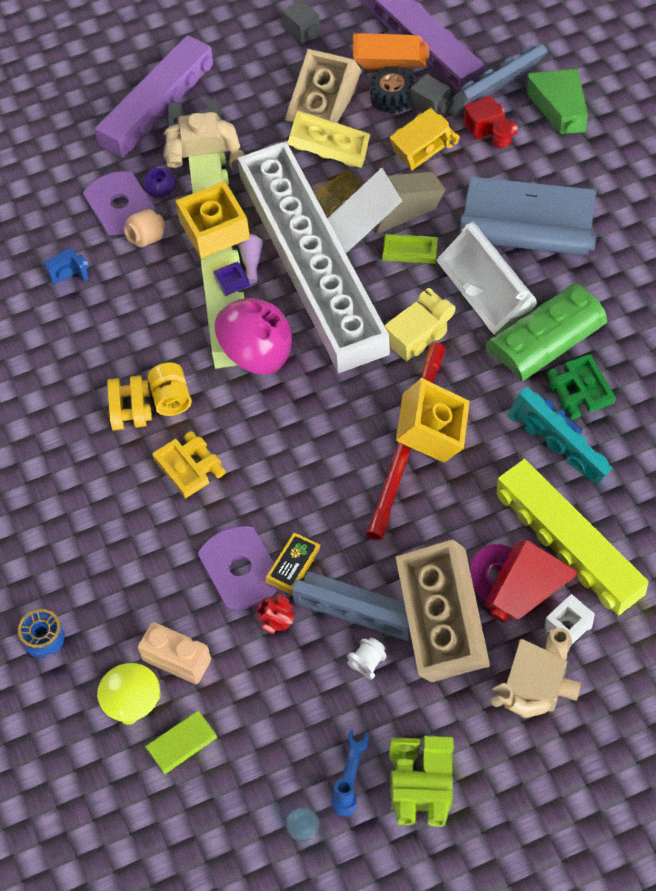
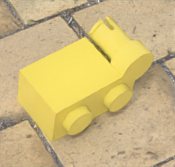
M431 288L426 289L427 293L423 291L418 298L419 303L416 301L384 325L389 334V347L406 362L412 357L422 354L428 345L435 340H440L446 334L447 321L455 312V306L448 300L441 299Z

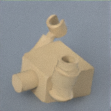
M214 112L181 116L178 118V124L168 127L163 133L166 136L163 157L170 168L182 166L183 157L228 152L229 150L231 151L229 166L231 169H234V161H238V157L245 155L242 150H239L240 144L233 124L221 120Z
M556 628L551 631L547 637L545 649L520 639L507 684L502 683L492 688L500 696L492 698L491 704L494 707L504 705L505 708L519 716L528 718L545 714L547 711H554L558 696L577 701L582 682L564 677L567 667V653L572 645V638L569 632L564 628Z

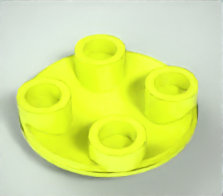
M126 663L114 667L105 674L99 684L97 696L99 705L106 715L114 720L121 721L123 724L130 725L153 710L160 699L161 692L158 679L149 668L141 664Z

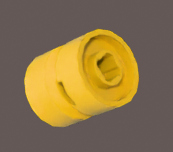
M163 363L149 371L147 378L151 393H153L156 411L160 415H178L191 406V397L186 385L183 369L179 364Z

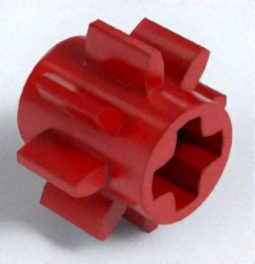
M278 593L274 598L265 597L262 599L256 610V617L259 618L258 622L262 624V629L271 634H274L276 630L284 631L288 629L294 619V611L291 609L293 605L289 604V599Z

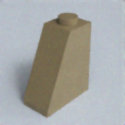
M433 172L387 176L402 202L373 228L375 234H381L435 210L445 191V188Z

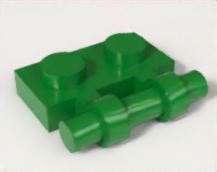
M591 354L566 362L564 366L565 374L559 375L556 369H551L546 374L550 381L549 386L552 392L557 393L561 400L560 406L562 410L568 413L572 420L581 416V412L578 409L580 405L584 404L590 413L615 404L616 396ZM573 385L577 393L571 395L567 386Z

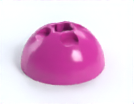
M257 298L239 299L225 306L215 319V334L221 348L233 362L243 369L256 374H272L278 371L286 362L291 351L292 333L286 317L273 304Z

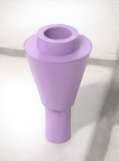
M249 234L250 239L238 243L237 246L246 268V276L250 284H254L257 282V267L263 240L254 234Z

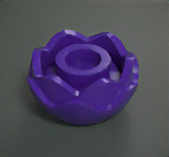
M155 168L149 171L143 181L145 191L155 198L168 196L176 185L174 175L164 168Z

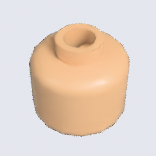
M144 209L127 218L124 233L131 244H135L138 247H146L162 238L165 223L159 214L151 209Z

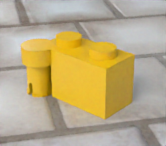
M432 108L417 115L413 121L398 129L389 137L394 153L411 171L445 146L452 148L453 145L449 142L450 140L454 145L459 141V135L449 127L448 121L442 115H437Z

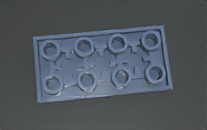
M540 44L535 48L533 45H530L519 53L520 56L515 60L513 57H510L500 64L501 68L494 71L492 68L480 76L481 80L474 83L472 80L460 88L461 92L452 98L454 103L449 108L453 117L464 111L465 105L495 93L531 71L548 52L545 45Z

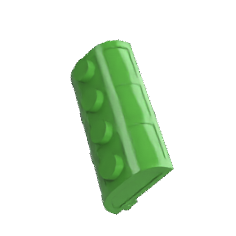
M573 283L550 300L541 304L534 311L513 323L506 330L488 340L486 348L523 382L607 323V315L601 303L581 285Z

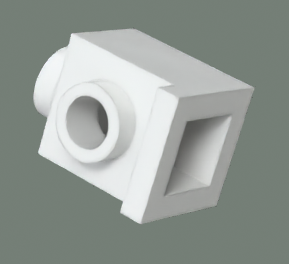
M571 594L546 617L544 629L547 631L545 634L548 637L549 633L554 629L564 628L569 632L573 644L584 632L592 628L595 614Z

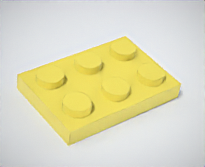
M297 111L287 144L297 150L310 151L322 158H331L341 161L347 166L362 168L370 134Z

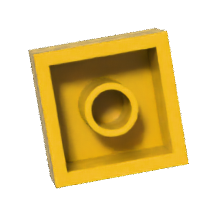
M225 181L176 200L179 221L200 258L250 239L247 217Z
M421 378L403 393L396 441L445 463L464 449L470 401Z

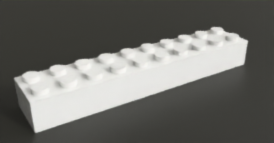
M285 141L238 157L240 178L338 374L390 355L389 334L287 142Z

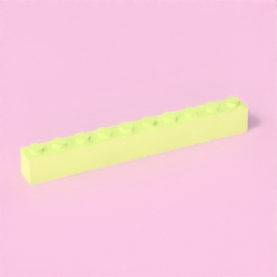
M225 152L189 157L193 193L223 181L227 185L229 184L227 169H222V165H226ZM232 246L201 258L215 368L237 365L223 351L215 334V319L218 313L228 304L244 299V292L238 293V291L225 296L214 278L213 271L237 261L240 264L238 249L233 250Z

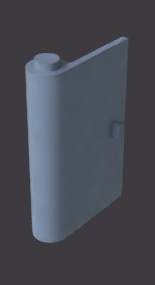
M470 177L465 212L461 219L460 234L463 232L462 230L465 228V225L473 221L492 245L588 256L589 251H594L596 235L591 234L596 190Z

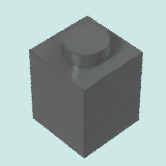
M299 0L282 10L284 29L299 43L303 44L320 33L319 14L303 0Z
M428 74L411 88V107L421 113L432 108L439 115L445 113L450 107V87Z

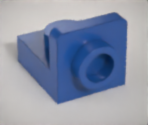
M72 247L44 262L48 278L53 285L68 279L76 272L84 282L89 279L86 270L89 268L86 259L82 254L77 255Z

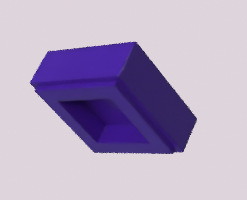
M238 261L213 271L214 278L225 296L250 286L249 279Z

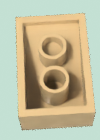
M308 49L285 121L293 123L296 112L300 111L338 123L355 92L361 69L355 60Z

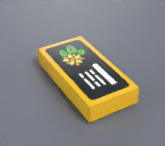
M293 533L267 574L265 583L293 595L292 589L296 580H302L320 551V544L297 533Z

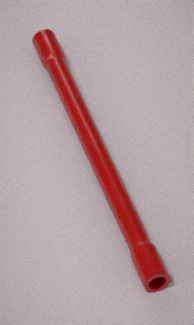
M437 342L430 344L420 379L423 378L431 383L434 382L446 351L444 345ZM398 442L377 507L373 511L366 532V536L375 541L383 540L390 519V511L411 451V447Z

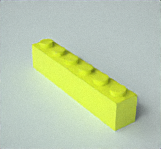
M523 459L498 478L497 496L505 506L509 505L516 512L520 522L525 526L529 525L536 532L539 541L544 546H550L556 552L561 562L577 571L576 574L581 584L586 588H591L598 595L599 601L606 609H612L619 616L645 596L649 581L526 459Z

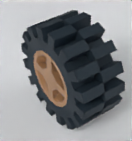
M390 66L385 67L386 71L379 69L378 74L374 73L372 79L370 78V99L372 105H375L377 110L382 107V112L384 113L390 110L391 114H394L396 109H398L399 113L403 112V107L408 109L411 103V88L415 85L412 74L410 72L406 74V69L404 68L399 71L398 66H394V70H390Z

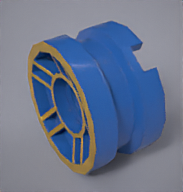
M36 609L26 614L19 623V638L25 650L34 657L46 658V655L55 654L64 643V630L59 618L52 611ZM38 633H40V634L46 633V634H45L44 636H42V637H38V636H37Z

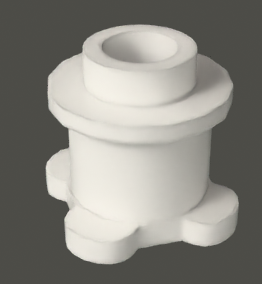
M374 638L369 640L362 639L356 653L350 652L347 655L349 659L347 663L352 669L357 670L366 678L372 680L375 677L373 673L375 667L387 657L384 652L385 647Z

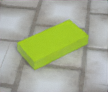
M385 234L382 259L383 261L436 264L438 237Z
M197 711L148 744L146 749L165 775L217 739V736L201 713Z

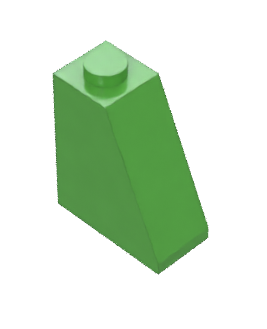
M579 69L528 73L527 95L560 134L586 132L588 113Z

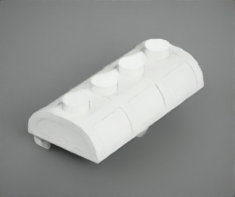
M472 221L470 224L465 225V228L462 230L463 232L436 261L491 332L497 336L513 325V323L531 313L535 308L536 298L522 283L496 248L489 242L479 227Z

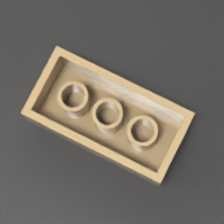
M452 539L396 556L418 675L430 682H435L490 667L465 548Z

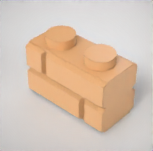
M155 622L150 624L138 646L144 662L196 685L211 661L207 645L196 640L192 641V638Z

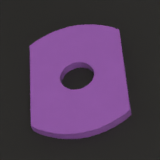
M131 171L114 172L104 175L92 182L83 192L84 198L107 235L125 234L124 227L127 218L132 214L144 209H151L157 213L156 208ZM118 197H124L129 200L128 205L121 209L113 208L111 202Z
M241 526L223 530L210 538L198 552L201 563L227 609L239 610L257 606L262 599L272 597L278 590V588L265 583L266 576L273 567L274 562L254 527ZM237 559H245L250 562L251 569L246 575H233L230 572L232 562Z

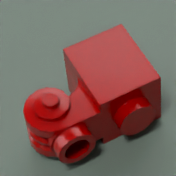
M491 95L464 106L463 124L475 140L492 134V144L497 148H505L510 145L512 137L518 133L515 122L506 119L502 105L497 103Z

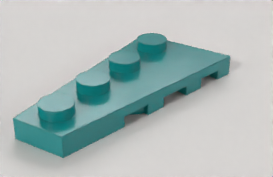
M528 387L519 393L506 416L513 422L516 419L522 421L527 425L525 426L527 433L533 437L539 434L546 440L548 449L555 454L564 453L567 456L569 465L598 485L612 469L606 457L594 451L587 444L583 435L574 432L559 413L553 412L545 404L543 398L538 393L532 392Z

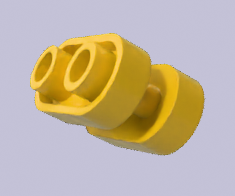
M142 375L130 376V385L121 386L120 378L108 379L109 414L112 430L125 429L124 421L134 420L135 428L147 427V421L152 420L150 403L146 404L145 397H150L148 380H143ZM131 396L132 408L124 409L123 397Z

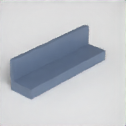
M307 572L303 581L296 580L292 589L295 604L406 641L410 638L411 633L404 602L312 572Z

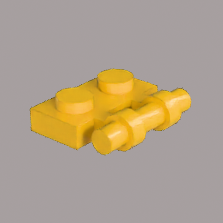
M193 431L188 432L184 436V439L187 441L185 445L182 446L177 439H174L152 453L154 461L185 499L209 484L208 477L206 476L207 472H212L216 478H221L226 472L221 466V460L217 455L211 454L206 448V442L202 437H197ZM198 455L201 461L196 463L191 456Z

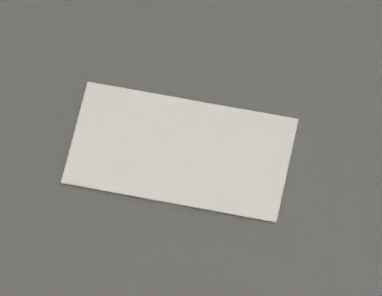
M383 168L375 173L328 218L345 253L354 247L402 202Z

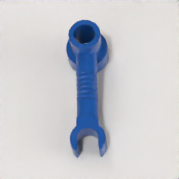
M353 729L348 734L349 752L342 779L335 783L334 791L331 795V808L339 816H349L357 808V794L354 791L353 784L362 752L368 748L369 735L367 732L364 740L361 742L353 740Z

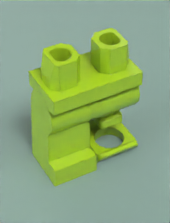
M424 736L421 748L422 772L413 770V763L417 759L420 748V739L391 738L389 759L395 766V771L391 770L390 774L391 810H395L398 825H413L416 820L415 811H427L428 825L445 826L453 801L452 753L454 737Z

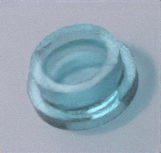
M308 808L294 810L287 819L288 833L297 841H308L314 838L319 830L318 816Z

